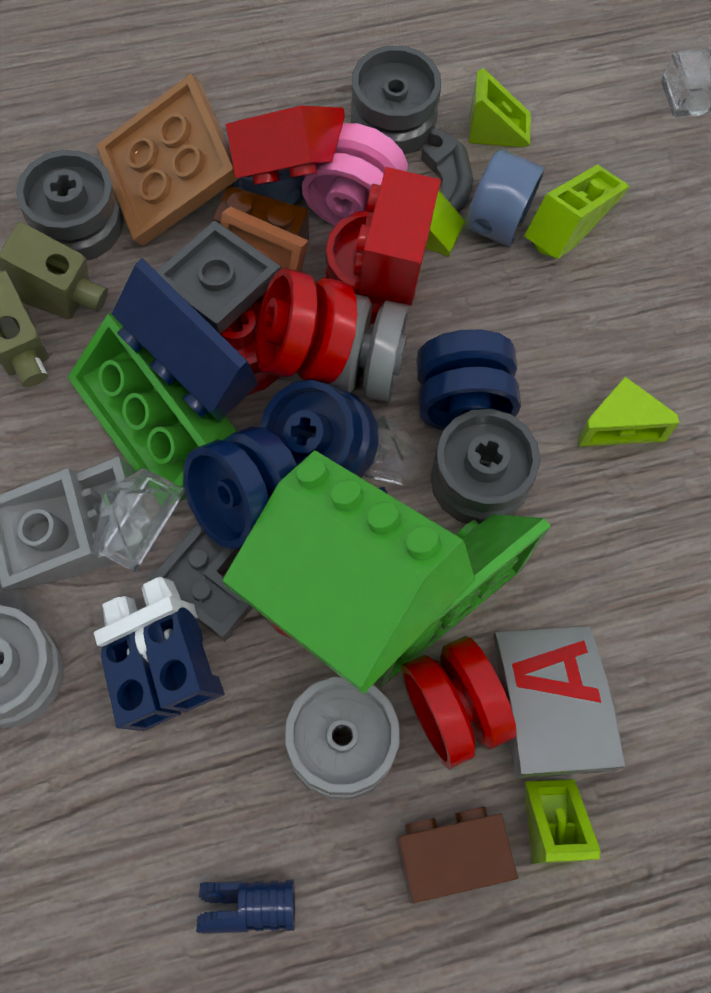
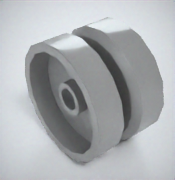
M355 294L358 316L351 353L342 373L329 385L352 393L357 386L361 369H365L363 391L366 398L389 403L396 375L399 376L404 357L407 341L405 329L409 305L385 301L378 310L374 327H370L372 318L370 299L367 296Z
M0 605V728H9L25 725L45 713L59 694L64 678L63 655L53 637L43 630L36 621L19 609Z
M330 677L309 686L295 700L286 720L285 746L295 775L309 790L329 799H354L371 792L388 775L400 746L399 721L391 701L375 685H372L362 694L342 677ZM346 730L352 734L350 743L344 746L337 745L332 739L333 733L340 736Z

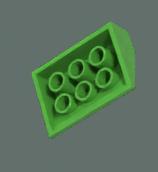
M314 450L278 483L222 581L233 593L364 694L475 580L463 539Z
M497 514L490 515L480 524L474 519L465 525L456 536L464 540L475 580L376 681L381 688L401 671L402 664L420 656L522 571L551 525L544 518Z

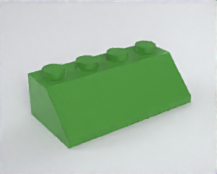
M108 313L67 378L162 510L170 509L187 498L183 484V466L188 453L217 439L223 440L238 431L226 416L220 422L210 413L201 418L182 399L188 391L177 380L169 386L149 366L155 359L144 348L136 353L117 334L122 326L112 313Z

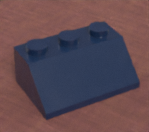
M141 258L135 264L112 312L114 318L122 326L117 334L136 353L144 348L155 359L149 366L169 386L177 380L188 391L182 399L201 418L210 413L220 422L259 383L247 360Z

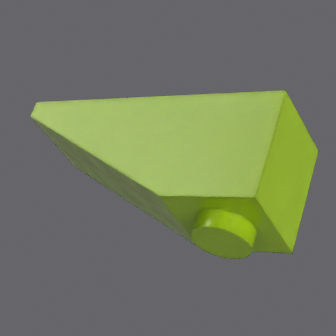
M597 164L546 193L524 237L533 242L535 248L540 253L558 260L581 242L624 196L630 185Z

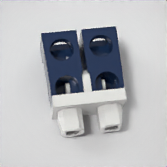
M157 577L143 584L142 592L146 607L138 611L135 600L127 596L116 597L102 604L105 627L95 631L94 635L97 646L102 647V664L116 728L146 731L181 715V711L188 712L225 695L219 676L212 675L202 645L203 637L199 624L196 621L198 616L194 604L181 600L174 582L163 577Z

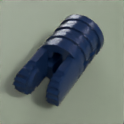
M294 879L286 880L285 882L272 880L270 882L255 881V883H249V881L200 883L199 898L201 900L216 904L238 903V910L211 911L200 914L197 917L196 932L241 933L249 932V930L257 932L264 930L279 931V929L294 931L295 929Z

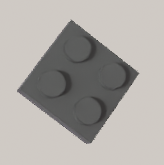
M214 220L156 272L221 334L266 293L270 281L275 273L281 269V266Z

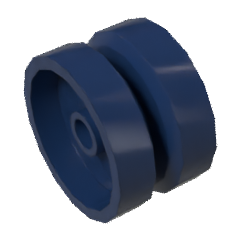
M482 329L458 330L441 334L427 341L418 350L416 358L417 380L422 385L419 390V412L425 424L438 430H444L454 418L471 410L495 409L511 414L514 417L518 415L521 400L519 384L515 379L517 371L516 350L509 338L500 333Z
M315 380L293 382L277 392L264 409L259 426L265 427L282 440L291 451L297 466L315 450L360 478L363 477L373 464L379 446L378 424L370 407L352 393Z
M250 426L231 434L223 440L217 439L188 453L183 466V484L188 504L197 522L211 539L222 547L236 549L244 544L278 483L297 464L291 451L277 435L265 427Z

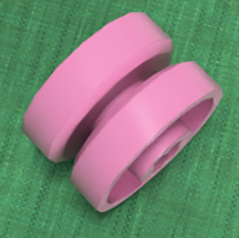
M343 123L332 162L316 165L317 173L305 176L302 182V195L308 206L321 219L336 226L340 220L355 212L366 211L372 183L381 185L385 167L407 171L408 163L403 151L390 137L375 128L362 124Z

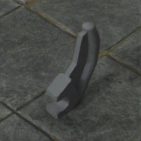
M433 128L430 133L429 145L438 148L424 145L421 160L434 173L437 172L442 180L441 193L458 212L467 204L474 182L468 152L464 145L451 134Z

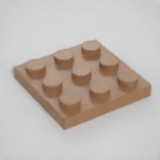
M192 73L96 145L102 162L108 169L115 195L132 239L141 246L148 244L239 179L235 178L231 151L201 82Z

